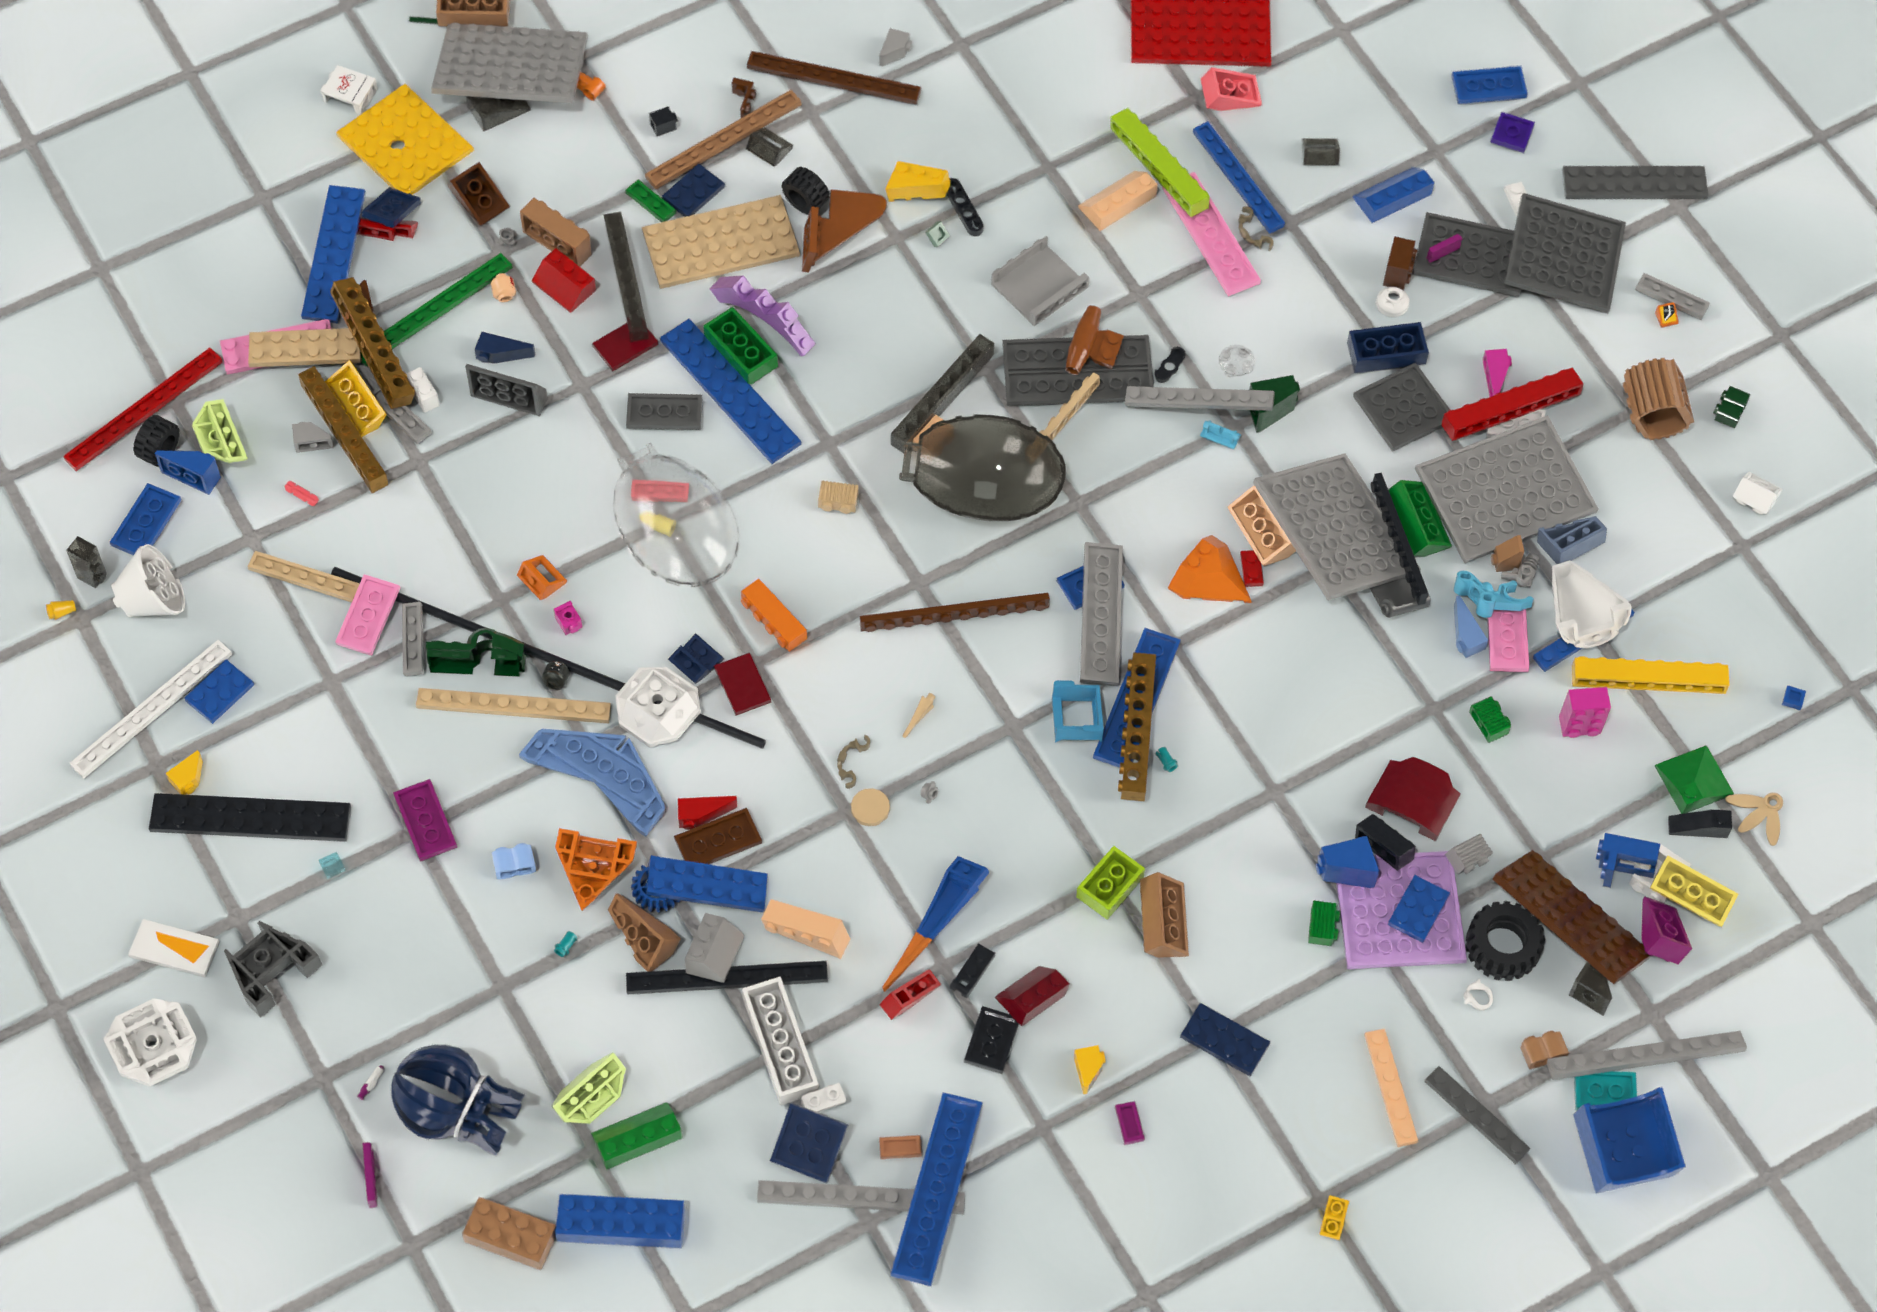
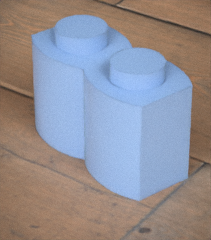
M520 843L513 848L500 847L492 852L497 879H507L516 875L536 872L530 844Z

